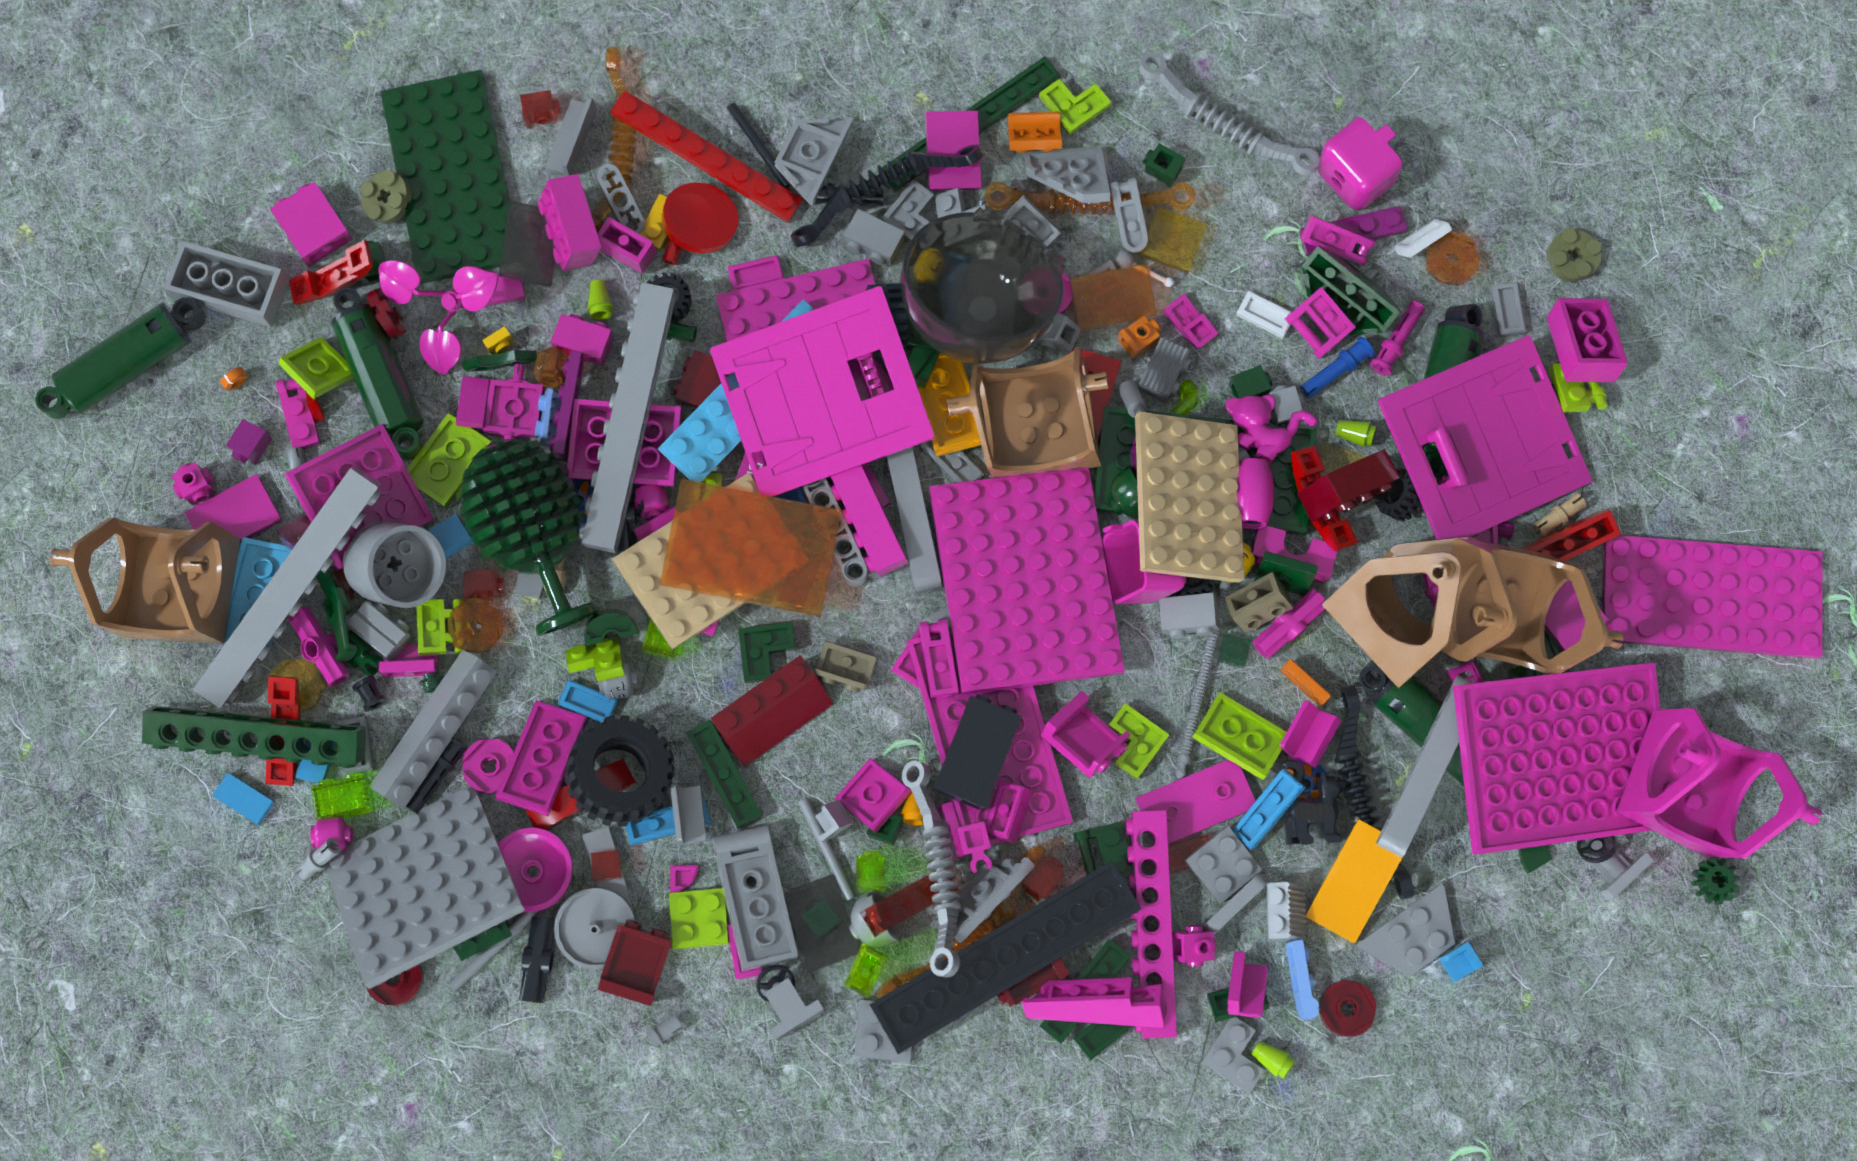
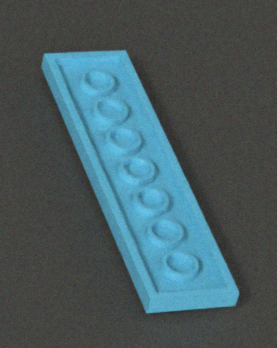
M803 299L782 321L814 309ZM735 373L730 374L727 379L732 391L740 386ZM722 384L658 448L695 486H698L741 441Z

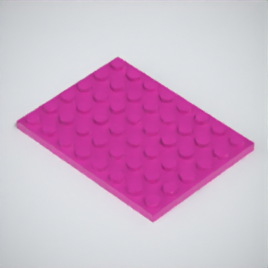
M1089 468L998 477L929 487L961 695L1124 674L1125 669Z
M1655 662L1453 685L1472 854L1478 855L1652 831L1616 811L1653 710H1661Z

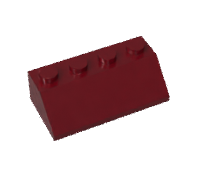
M799 655L710 719L743 767H746L832 706L833 702L802 656Z

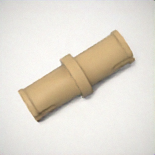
M1578 493L1574 494L1573 497L1560 506L1555 505L1552 507L1550 513L1534 522L1533 527L1536 532L1540 531L1539 536L1544 537L1559 525L1564 526L1569 522V518L1585 509L1587 504L1583 498L1579 500L1581 495Z

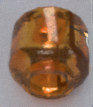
M550 347L541 350L537 354L533 375L539 384L544 385V387L556 388L565 383L566 375L563 374L565 360H569V357L560 348Z

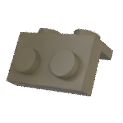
M826 640L824 641L817 667L814 669V674L819 675L818 680L834 684L835 681L845 684L844 688L860 692L861 689L866 690L868 688L878 656Z

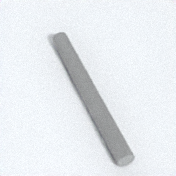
M805 798L799 801L798 804L846 902L854 899L856 895L829 840L820 842L818 839L825 832L815 818L816 813L809 799Z
M535 911L521 914L510 925L512 936L483 950L448 983L450 987L457 991L531 921L532 916H537L539 913Z

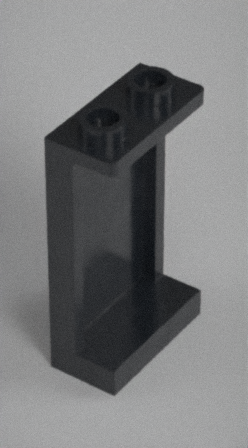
M977 694L976 697L970 695L932 791L983 812L987 807L1022 716L1018 715L1017 710L1010 706L1002 705L1000 708L991 704V699Z

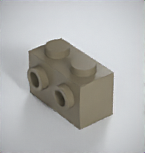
M1273 572L1225 597L1231 617L1245 633L1257 629L1260 625L1293 609L1285 586Z

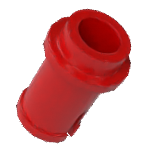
M667 235L668 243L662 261L677 266L682 248L675 244Z

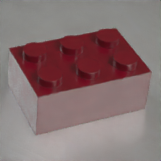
M1383 449L1324 475L1297 494L1312 522L1323 518L1324 522L1339 515L1338 511L1346 513L1358 506L1357 502L1364 505L1376 499V492L1380 495L1392 489L1391 483L1399 479L1400 476L1386 450Z

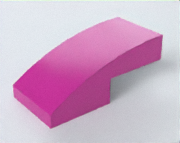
M1182 294L1161 310L1182 336L1197 350L1219 334L1206 316L1196 310L1185 294Z

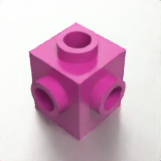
M196 462L182 465L176 473L171 475L176 483L172 485L179 499L185 498L191 505L203 502L209 496L217 493L211 483L214 479L206 467L202 469Z
M1187 925L1186 930L1172 931L1173 960L1187 963V966H1203L1204 961L1214 960V952L1216 950L1214 932L1203 930L1202 925Z

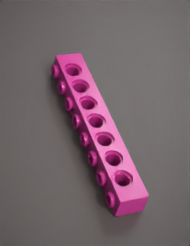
M1166 810L1133 811L1131 818H1126L1127 835H1132V846H1127L1128 863H1133V874H1129L1128 883L1130 891H1134V898L1141 910L1130 916L1131 919H1135L1136 930H1131V945L1137 949V958L1132 959L1133 976L1138 975V987L1147 986L1146 977L1149 973L1154 972L1159 975L1160 984L1162 985L1164 1011L1163 1028L1135 1026V1032H1140V1038L1177 1037ZM1148 832L1154 837L1152 847L1147 848L1141 845L1139 840L1141 833ZM1144 860H1150L1154 863L1155 872L1153 875L1148 876L1141 871V863ZM1145 888H1151L1156 892L1157 898L1153 904H1148L1143 900L1142 892ZM1147 916H1153L1158 922V927L1154 932H1148L1143 926V921ZM1149 944H1154L1159 949V956L1154 961L1147 959L1144 953L1146 946Z

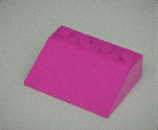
M574 399L567 464L569 479L592 480L594 471L599 470L600 461L597 460L600 445H604L606 440L603 430L606 419H610L612 409L609 408L610 401ZM651 404L633 484L674 487L677 467L658 448L684 422V412L681 407Z

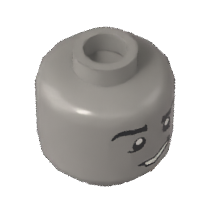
M623 662L625 676L598 682L600 693L605 694L609 700L631 697L634 693V687L639 686L637 670L632 671L631 666L627 662Z

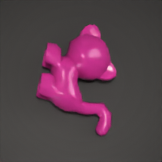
M1271 395L1262 397L1245 396L1241 399L1229 398L1225 404L1228 413L1233 417L1235 425L1245 431V433L1241 432L1238 434V447H1242L1246 451L1251 447L1258 448L1255 458L1266 460L1268 464H1271L1279 453L1290 446L1292 438L1298 431L1300 421H1305L1311 427L1316 426L1318 423V419L1313 413L1300 410L1292 413L1286 429L1267 427L1271 418V412L1275 408V399Z

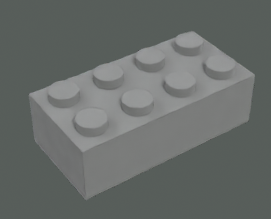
M181 241L163 289L174 300L188 297L193 299L202 308L272 327L289 279L281 268Z

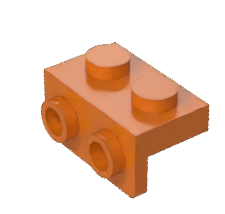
M1058 111L1009 113L1008 140L1010 151L1024 153L1029 150H1042L1051 152L1055 149H1062L1060 113Z

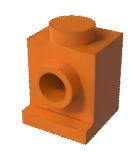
M1143 316L1126 329L1119 331L1117 340L1134 360L1159 342V332L1161 330L1154 319L1148 320ZM1143 330L1146 335L1139 336L1137 332Z

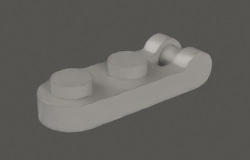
M1135 177L1127 179V182L1119 184L1117 181L1109 183L1121 244L1125 250L1131 253L1140 252L1147 245L1148 235ZM1129 192L1131 199L1121 201L1120 194Z

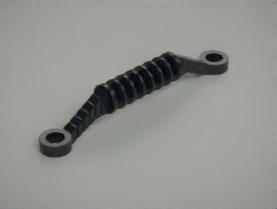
M975 144L964 147L955 155L907 151L905 152V162L897 156V165L894 166L890 161H887L888 170L886 171L878 165V175L868 170V180L860 174L858 175L859 184H856L852 179L849 180V189L842 183L839 184V187H837L813 224L800 227L791 234L790 237L794 246L802 247L816 240L837 213L847 208H853V198L861 204L863 203V193L869 199L872 198L871 189L881 194L880 185L883 184L888 190L891 189L890 180L900 185V175L907 181L910 180V170L918 176L921 172L931 167H965L976 163L983 157L979 145Z
M1348 685L1341 687L1342 703L1348 714L1334 762L1335 764H1344V767L1337 771L1338 774H1347V778L1343 779L1345 785H1350V788L1343 793L1344 795L1353 796V799L1346 804L1347 806H1356V810L1349 813L1350 817H1359L1360 820L1373 826L1380 819L1379 817H1370V814L1377 810L1376 806H1367V803L1374 798L1373 796L1364 795V792L1370 789V785H1361L1360 783L1367 778L1366 774H1358V771L1364 768V764H1355L1354 762L1361 757L1355 741L1360 713V699L1355 686ZM1399 863L1394 872V884L1399 898L1404 900L1414 896V887L1409 873Z

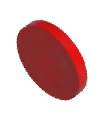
M693 182L677 187L668 195L662 210V224L669 238L679 247L690 252L707 254L719 251L731 242L738 226V212L735 204L725 192L710 184Z

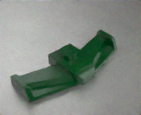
M913 283L917 320L908 319L909 333L906 348H913L908 362L917 387L925 389L941 349L944 348L946 332L943 329L939 291L933 285Z
M329 569L325 573L320 571L316 577L326 596L323 606L329 626H334L338 647V654L335 658L339 662L349 661L356 654L357 647L356 645L349 644L346 616L350 611V605L344 586L336 584Z

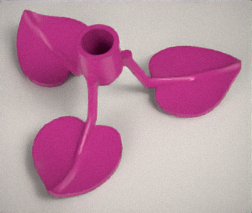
M389 260L381 263L379 266L381 289L386 298L393 303H408L412 300L413 293L420 296L442 297V306L449 311V314L439 324L437 330L427 329L422 333L420 351L424 360L432 369L440 374H448L450 369L460 359L462 346L460 340L453 332L443 331L444 326L456 315V311L461 308H465L468 311L483 309L495 293L499 274L475 266H466L455 273L453 278L454 289L447 292L445 290L422 291L416 289L421 282V276L410 264Z

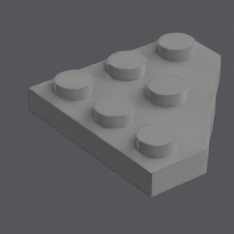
M1102 147L1057 149L1051 152H1024L1026 176L1082 203L1110 201V189Z

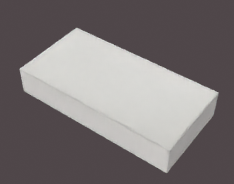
M1434 219L1396 244L1394 247L1397 255L1411 258L1452 231L1449 222Z
M1248 291L1236 316L1283 339L1290 326L1284 318L1291 311Z

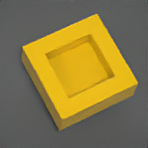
M505 326L482 340L491 355L507 352L514 343Z

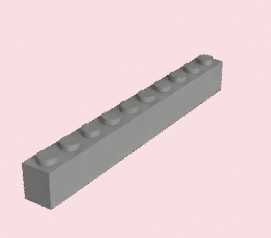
M642 282L640 290H636L633 305L636 306L634 316L630 315L627 331H630L628 341H624L621 352L624 362L623 366L618 367L615 382L618 383L617 392L612 393L609 408L612 409L611 418H607L604 424L603 434L606 435L605 444H601L598 450L599 470L594 471L592 476L593 496L587 499L585 512L588 513L587 522L582 523L579 533V539H582V544L587 548L616 554L618 552L675 304L676 294L673 288Z
M355 465L349 469L193 688V691L220 709L226 703L231 705L241 692L237 689L242 681L245 683L249 681L256 671L252 667L257 659L263 661L271 650V647L268 646L269 642L273 637L278 639L287 627L284 621L289 615L294 617L303 605L299 601L304 593L311 594L318 584V581L315 580L316 576L320 571L325 573L334 562L331 555L336 549L341 551L350 539L346 534L351 527L357 529L366 517L362 513L366 506L370 505L372 507L382 494L378 491L382 485Z

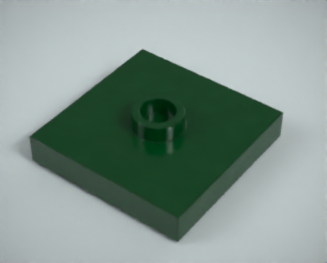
M1266 551L1256 571L1254 581L1273 572L1287 591L1305 596L1316 576L1318 566Z

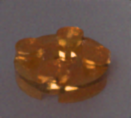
M1449 232L1430 244L1425 255L1427 273L1432 275L1437 281L1447 285L1459 286L1470 279L1477 270L1480 261L1479 252L1477 253L1472 239L1458 232ZM1452 253L1456 254V260L1459 263H1449L1446 256H1450Z
M469 598L452 609L448 619V631L456 648L470 653H482L494 646L501 638L504 628L503 619L500 612L494 610L489 605L490 602L481 598ZM473 619H476L477 624L482 626L477 632L470 627Z

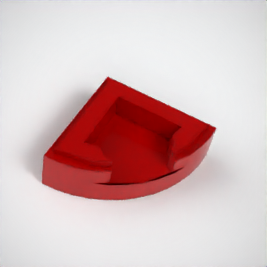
M305 391L307 406L315 423L323 421L325 418L324 410L319 404L318 397L313 399Z

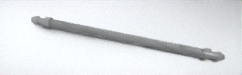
M1221 580L1218 585L1220 591H1218L1219 594L1217 595L1220 628L1226 608L1225 605L1227 604L1225 597L1229 595L1228 592L1231 591L1233 583ZM1213 630V634L1207 637L1206 650H1204L1205 653L1203 654L1199 670L1198 683H1196L1197 686L1195 687L1196 693L1193 696L1191 713H1189L1186 733H1184L1185 736L1183 737L1184 743H1182L1181 753L1176 761L1179 763L1175 771L1177 779L1185 777L1186 766L1190 765V751H1192V744L1194 743V738L1192 737L1197 730L1196 724L1199 721L1201 704H1203L1202 701L1205 697L1206 684H1208L1209 671H1211V664L1220 630Z

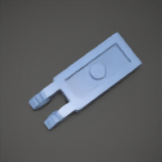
M1303 940L1288 942L1285 946L1298 1016L1303 1020L1316 1018L1319 1013V1004L1312 997L1311 992L1314 990V980L1312 975L1308 974L1309 950L1307 946H1304Z

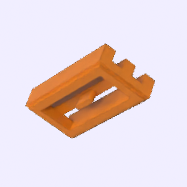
M1289 659L1280 670L1320 708L1331 697L1327 690L1292 659Z

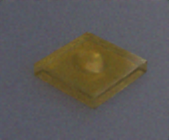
M1158 207L1147 234V245L1140 252V256L1189 274L1207 224Z

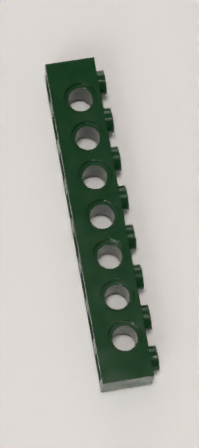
M152 706L143 711L142 744H151L154 749H167L171 746L179 747V751L183 752L201 749L205 750L206 754L213 755L231 752L234 757H247L251 754L258 755V758L262 760H272L275 757L285 758L286 762L292 763L311 760L314 765H327L330 762L338 763V766L342 768L355 767V765L365 759V726ZM171 724L177 728L178 735L172 732ZM198 727L204 731V738L198 734ZM224 730L230 733L231 741L224 736ZM250 732L257 736L258 743L252 741ZM277 735L284 739V746L278 743ZM303 738H307L311 742V749L304 745ZM330 740L336 742L338 751L331 748Z

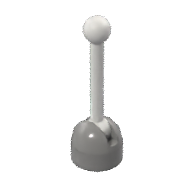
M1121 248L1114 262L1117 269L1128 270L1133 267L1163 282L1167 288L1173 286L1174 280L1171 277L1165 278L1135 263L1132 253Z

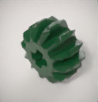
M1715 857L1709 858L1708 863L1705 861L1699 862L1700 870L1692 871L1693 876L1698 878V880L1691 882L1692 886H1699L1700 888L1696 892V896L1699 897L1705 894V903L1709 904L1714 900L1716 905L1723 904L1724 899L1727 901L1733 900L1732 892L1736 893L1740 890L1734 882L1741 880L1740 876H1733L1732 874L1736 870V866L1732 865L1727 868V859L1723 858L1718 862ZM1713 877L1714 879H1719V885L1712 882Z

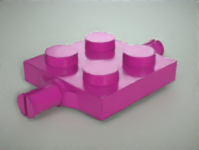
M514 364L513 379L505 381L490 380L483 426L484 433L499 434L504 439L519 437L538 438V436H535L536 421L540 420L541 411L538 410L539 396L544 395L545 387L542 384H532L523 380L525 365L520 364L519 366V364Z

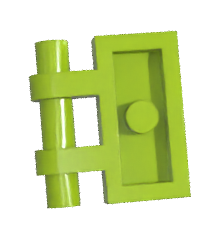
M1560 363L1551 364L1548 372L1563 412H1588L1592 406L1591 403H1596L1598 410L1608 407L1606 391L1600 386L1599 382H1566ZM1584 384H1588L1590 390L1586 391Z
M430 599L417 606L419 655L446 654V644L448 643L454 644L455 654H460L462 650L466 651L465 643L468 642V634L465 633L464 620L467 619V610L464 609L462 599L452 601L453 609H444V599ZM445 620H453L454 633H445Z

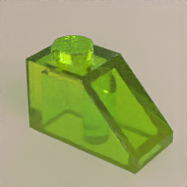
M863 851L862 856H856V886L858 893L871 892L873 890L886 891L884 855H879L878 851Z
M862 943L844 986L869 998L881 978L889 960L888 956Z

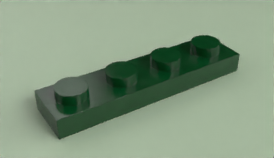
M711 720L686 732L737 828L740 829L762 817Z
M1109 938L1076 980L1114 978L1131 955ZM1044 1020L1039 1027L1058 1043L1062 1044L1078 1022Z

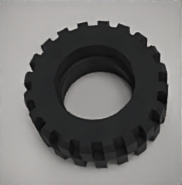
M621 715L619 720H615L614 716L605 717L602 723L598 720L593 722L588 730L584 729L579 734L568 756L565 783L569 784L568 793L570 798H576L575 806L580 811L586 809L589 812L588 818L593 821L596 817L603 819V825L610 826L612 822H617L618 827L627 826L630 821L633 824L642 822L645 816L650 817L657 807L661 806L672 785L671 780L674 776L675 766L671 764L674 759L672 751H667L666 749L668 742L665 737L659 739L656 736L659 730L653 725L649 729L643 726L645 721L637 718L636 722L629 721L630 716ZM609 750H622L632 754L640 761L644 768L645 779L643 784L637 790L625 793L608 789L598 780L595 774L594 763L597 757Z

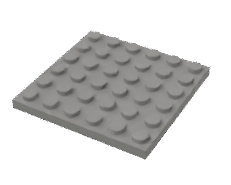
M470 785L422 808L418 814L414 812L349 844L347 849L334 856L325 868L363 982L368 989L525 911L479 793Z

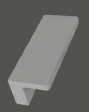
M587 97L585 103L575 99L570 100L545 166L547 172L563 177L573 174L597 111L593 98Z

